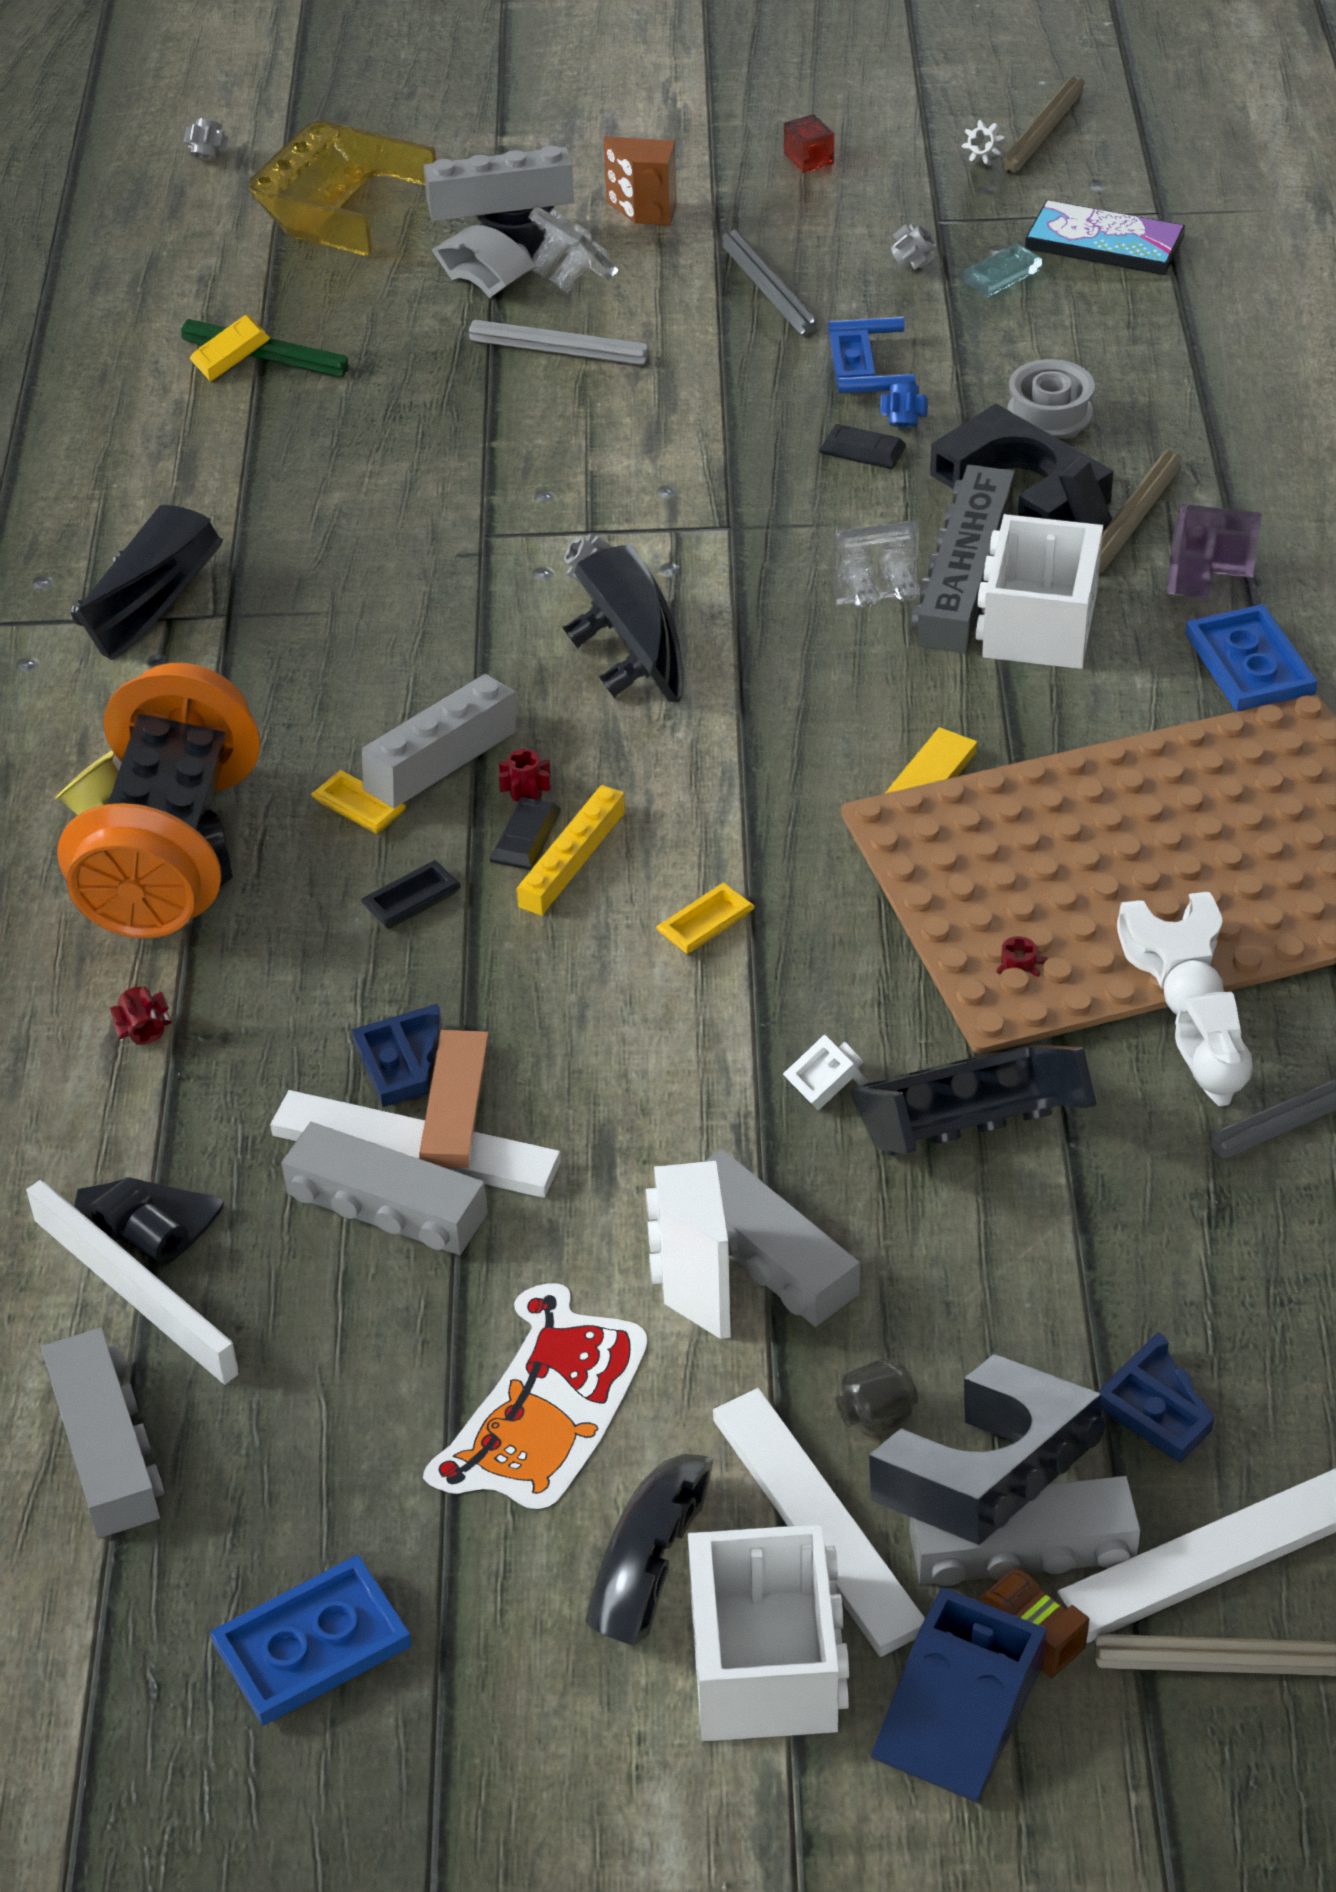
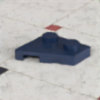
M438 1004L352 1029L353 1043L382 1107L428 1093L441 1026V1014Z
M1157 1332L1097 1392L1101 1393V1410L1181 1463L1212 1431L1214 1417L1204 1400L1194 1393L1193 1382L1185 1369H1178L1168 1353L1169 1343L1165 1336Z

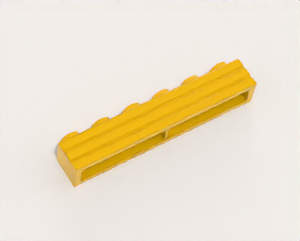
M600 785L516 888L519 908L540 916L545 914L546 910L619 819L626 813L624 792Z

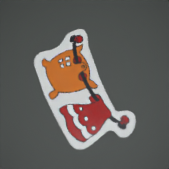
M547 1283L525 1290L515 1300L514 1307L517 1314L531 1324L532 1329L491 1394L476 1410L452 1444L433 1458L426 1466L423 1479L434 1488L454 1494L481 1489L495 1490L509 1496L526 1508L542 1509L557 1502L601 1441L619 1407L647 1347V1335L644 1329L629 1321L572 1313L569 1309L570 1291L561 1284Z

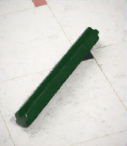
M186 319L180 327L181 338L184 341L204 345L226 329V327L192 319ZM270 338V340L248 355L336 377H344L349 369L348 358L345 355Z

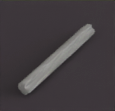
M473 320L469 328L470 340L478 343L641 366L646 364L649 356L648 345L640 342L482 320Z

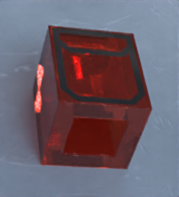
M815 114L785 122L784 154L803 173L834 164V133Z

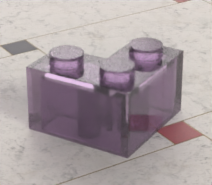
M1180 504L1170 555L1167 593L1186 597L1208 598L1212 572L1230 576L1253 577L1262 513Z

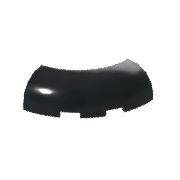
M682 1454L667 1459L645 1477L636 1488L616 1525L596 1579L585 1620L592 1629L607 1637L633 1646L650 1634L658 1600L669 1571V1560L662 1558L665 1549H670L675 1538H683L693 1519L702 1511L714 1458L705 1455Z

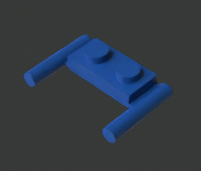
M904 317L828 322L830 347L839 394L890 391L892 384L899 383L916 385L915 374L875 376L868 334L904 332Z

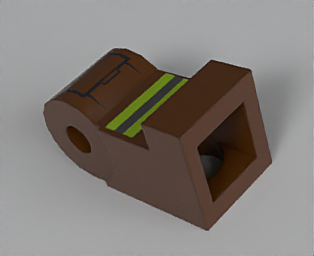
M1010 1570L980 1596L978 1600L1047 1628L1044 1664L1041 1670L1052 1679L1086 1649L1090 1618L1074 1605L1067 1609L1043 1592L1039 1585L1021 1570Z

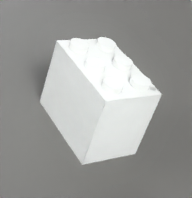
M1004 514L1000 531L993 530L991 536L990 555L994 556L986 557L984 581H988V583L981 582L979 587L978 607L982 608V613H985V615L979 614L976 640H983L982 657L1083 669L1098 591L1103 525Z
M823 1525L688 1533L690 1594L702 1742L838 1732V1710L848 1709L849 1707L847 1687L849 1661L847 1644L842 1643L841 1594L836 1592L835 1580H838L835 1546H825Z

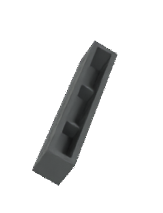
M967 465L963 480L955 481L953 504H948L945 515V528H940L938 534L937 552L939 553H932L929 562L928 577L931 578L923 579L920 592V603L922 605L915 604L911 627L912 629H918L917 647L967 654L981 608L978 607L980 583H988V581H984L986 557L994 556L990 555L993 530L1000 531L1004 514L1009 515L1013 504L1015 471Z

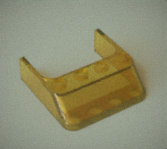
M315 121L300 130L248 181L249 193L284 232L293 238L304 239L367 256L372 251L368 216L341 209L340 207L367 180L376 176H390L425 185L423 164L434 163L436 161V151L431 146L329 121Z

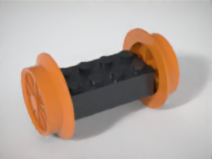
M167 663L150 668L139 677L123 684L111 696L104 712L103 727L108 744L122 763L107 805L86 810L73 818L63 830L58 843L57 856L59 866L67 881L68 893L75 906L93 923L123 936L156 938L169 935L182 928L190 919L203 913L216 899L221 884V868L213 848L201 835L214 792L230 788L245 779L255 767L260 753L261 741L258 727L250 714L248 704L242 693L234 684L217 672L189 663Z

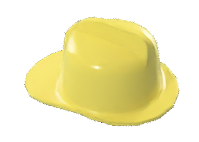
M108 752L82 771L55 797V800L62 801L77 815L91 808L107 805L118 775V770L113 762L114 752Z

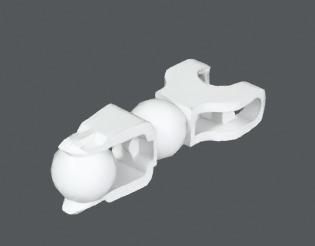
M1210 892L1189 894L1190 902L1184 911L1183 920L1179 922H1167L1153 916L1144 901L1121 902L1117 930L1125 957L1137 968L1149 972L1156 977L1160 988L1164 989L1165 1002L1172 1012L1177 1014L1175 1021L1176 1044L1191 1069L1193 1077L1218 1106L1229 1105L1233 1094L1240 1091L1250 1080L1253 1072L1252 1054L1241 1039V1027L1234 994L1232 992H1224L1223 979L1216 969L1211 966L1217 945V937L1223 922L1213 896Z

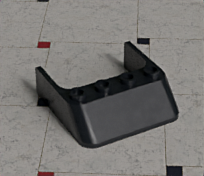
M1021 1045L850 1088L852 1099L875 1148L885 1150L886 1155L916 1152L914 1141L931 1137L933 1144L952 1141L961 1137L960 1129L976 1125L978 1132L999 1129L1007 1126L1005 1118L1019 1114L1023 1115L1024 1120H1033L1051 1115V1107L1055 1106L1080 1108L1096 1106L1085 1051L1083 1047Z

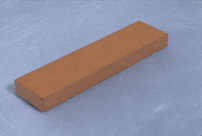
M441 1030L419 1159L446 1168H469L488 1050V1032Z

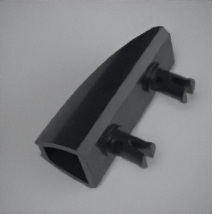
M159 505L124 550L119 551L120 556L113 557L112 566L86 599L77 600L80 605L71 607L73 621L79 626H84L103 656L113 660L135 644L164 614L218 551L223 538L219 537L210 523L211 518L184 507Z
M621 545L604 549L578 562L574 574L593 601L590 602L592 607L589 608L590 610L587 613H582L567 625L562 626L576 648H580L583 643L596 635L597 631L601 628H613L629 648L627 651L629 656L626 657V660L622 663H617L604 674L598 676L613 698H616L619 693L632 685L633 681L637 678L645 676L646 678L651 677L669 702L680 701L683 695V663L675 624L655 578L633 545Z

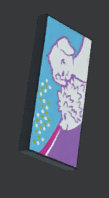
M1046 200L1025 238V248L1164 275L1184 238L1185 225Z

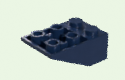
M941 1587L918 1632L871 1753V1758L978 1803L1043 1667L1047 1628Z

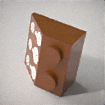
M605 136L603 142L606 202L635 224L670 226L677 204L675 140Z

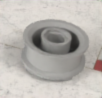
M1044 359L1024 364L1011 375L1009 391L1012 398L1008 404L1010 412L1054 437L1062 439L1077 437L1078 433L1091 422L1093 408L1090 399L1095 391V382L1091 374L1081 366L1064 360Z

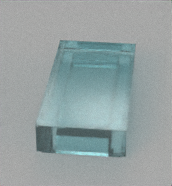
M1016 243L963 270V282L989 297L1041 270L1042 258Z

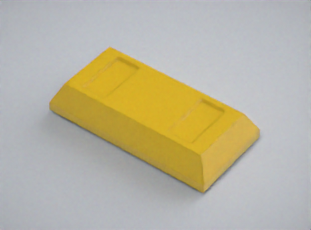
M244 315L194 351L190 356V360L212 382L270 340V337L250 315Z
M342 770L338 771L311 793L312 797L320 804L377 835L395 821L406 808V805L403 803L396 808L390 807L363 790V781Z
M723 882L657 925L656 930L682 952L689 955L745 918L754 909V905Z

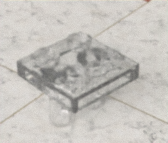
M537 205L535 206L528 218L545 233V240L531 258L536 265L532 269L535 273L546 278L547 273L556 261L565 253L568 255L549 280L567 294L586 268L591 269L608 281L611 280L618 270L608 260L611 254L597 242L593 241L591 243L590 241L593 236L578 224H575L573 227L568 226L570 221L555 209L548 213Z
M915 520L834 532L833 596L836 605L854 602L857 607L864 608V601H867L868 607L875 605L881 598L895 597L897 601L905 602V595H907L909 601L918 597L920 594V586L917 583L919 529Z

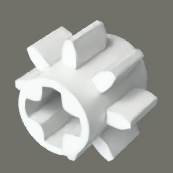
M978 120V128H975L973 131L965 130L966 134L969 135L968 143H964L961 146L965 151H973L969 158L971 162L975 164L981 157L987 166H991L992 158L996 156L1003 158L1004 154L1000 149L1001 144L1007 142V138L1001 135L996 136L1000 128L996 123H993L987 129L985 123ZM986 136L991 142L986 143L985 150H982L978 145L984 142L983 137Z

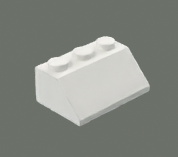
M716 1161L654 1167L655 1188L646 1189L648 1219H657V1221L647 1222L650 1252H658L649 1254L652 1284H662L665 1305L719 1339L731 1338L728 1236Z

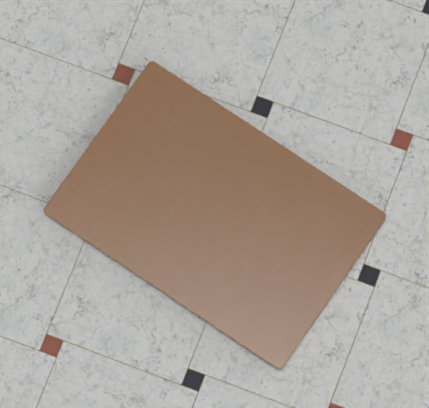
M1318 695L1301 696L1296 699L1249 708L844 803L841 807V816L969 1046L977 1054H986L1169 1007L1165 1002L1164 989L1160 988L1156 977L1149 972L1137 968L1125 957L1117 930L1121 902L1144 901L1153 916L1167 922H1179L1183 920L1184 911L1190 902L1189 894L1210 892L1223 920L1217 937V945L1211 966L1216 969L1223 979L1224 992L1336 964V717ZM1015 936H1022L1032 940L1037 947L1036 956L1048 958L1044 964H1035V967L1040 972V976H1034L1029 971L1025 972L1019 968H1008L1001 974L996 973L997 968L1002 965L1001 951L1004 941ZM1014 951L1015 958H1024L1023 951Z

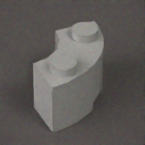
M483 225L466 227L431 249L451 280L457 278L470 280L480 287L488 298L494 296L536 266L531 260L528 250L523 245L517 244L502 232Z

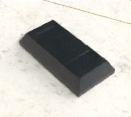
M835 424L819 449V453L893 469L906 448V443L899 437Z
M1079 456L1058 477L1076 522L1103 525L1104 531L1112 521V517L1090 461L1084 456Z
M521 797L490 857V862L532 870L561 812V808L552 802Z
M434 860L361 898V903L389 930L454 895L461 888V885Z

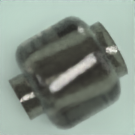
M879 1359L846 1373L841 1381L842 1395L835 1399L838 1412L847 1427L856 1425L864 1435L870 1437L908 1422L912 1417L913 1405L918 1403V1394L909 1372L902 1364L895 1366L887 1359Z

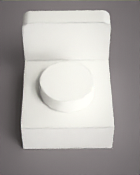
M826 1035L822 1036L783 1073L792 1085L818 1111L851 1079L858 1085L868 1082L858 1069L864 1062L846 1042L837 1047Z

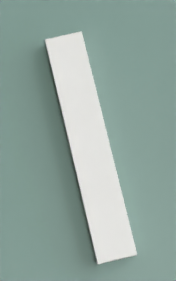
M288 1090L270 1124L272 1136L297 1141L311 1121L419 1159L425 1120ZM475 1132L469 1168L447 1169L482 1180L485 1185L545 1198L561 1163V1157L558 1150Z
M39 1180L26 1189L36 1223L220 1382L226 1385L238 1375L233 1342L47 1183Z
M754 1389L713 1409V1421L787 1526L823 1525L825 1546H835L838 1568V1580H835L836 1592L841 1594L843 1606L879 1657L915 1640L925 1620L924 1616L760 1389Z
M1336 1468L1057 1591L1056 1602L1066 1609L1074 1605L1090 1618L1087 1643L1096 1640V1637L1100 1634L1114 1632L1336 1532Z

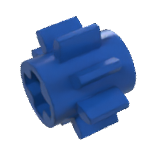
M907 383L892 384L890 386V395L881 394L880 413H882V416H889L890 426L916 427L918 426V416L927 417L928 398H926L925 394L919 395L920 387L918 385Z

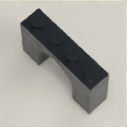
M994 404L931 443L930 476L954 489L956 480H963L967 465L996 469L1020 468L1036 472L1045 477V479L1019 495L1018 516L1076 522L1058 476L1079 456H1084L1090 461L1107 505L1111 503L1114 470L998 404Z
M993 1354L964 1377L965 1423L1015 1443L992 1451H961L900 1429L869 1454L871 1500L980 1545L997 1529L1004 1527L1009 1519L1029 1501L1036 1499L1040 1492L1060 1474L1067 1472L1070 1466L1084 1453L1100 1442L1105 1428L1104 1419L1101 1417V1393Z

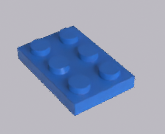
M1264 604L1186 621V637L1235 711L1316 694L1318 681Z
M358 1554L210 1631L215 1648L262 1726L412 1646L410 1633Z

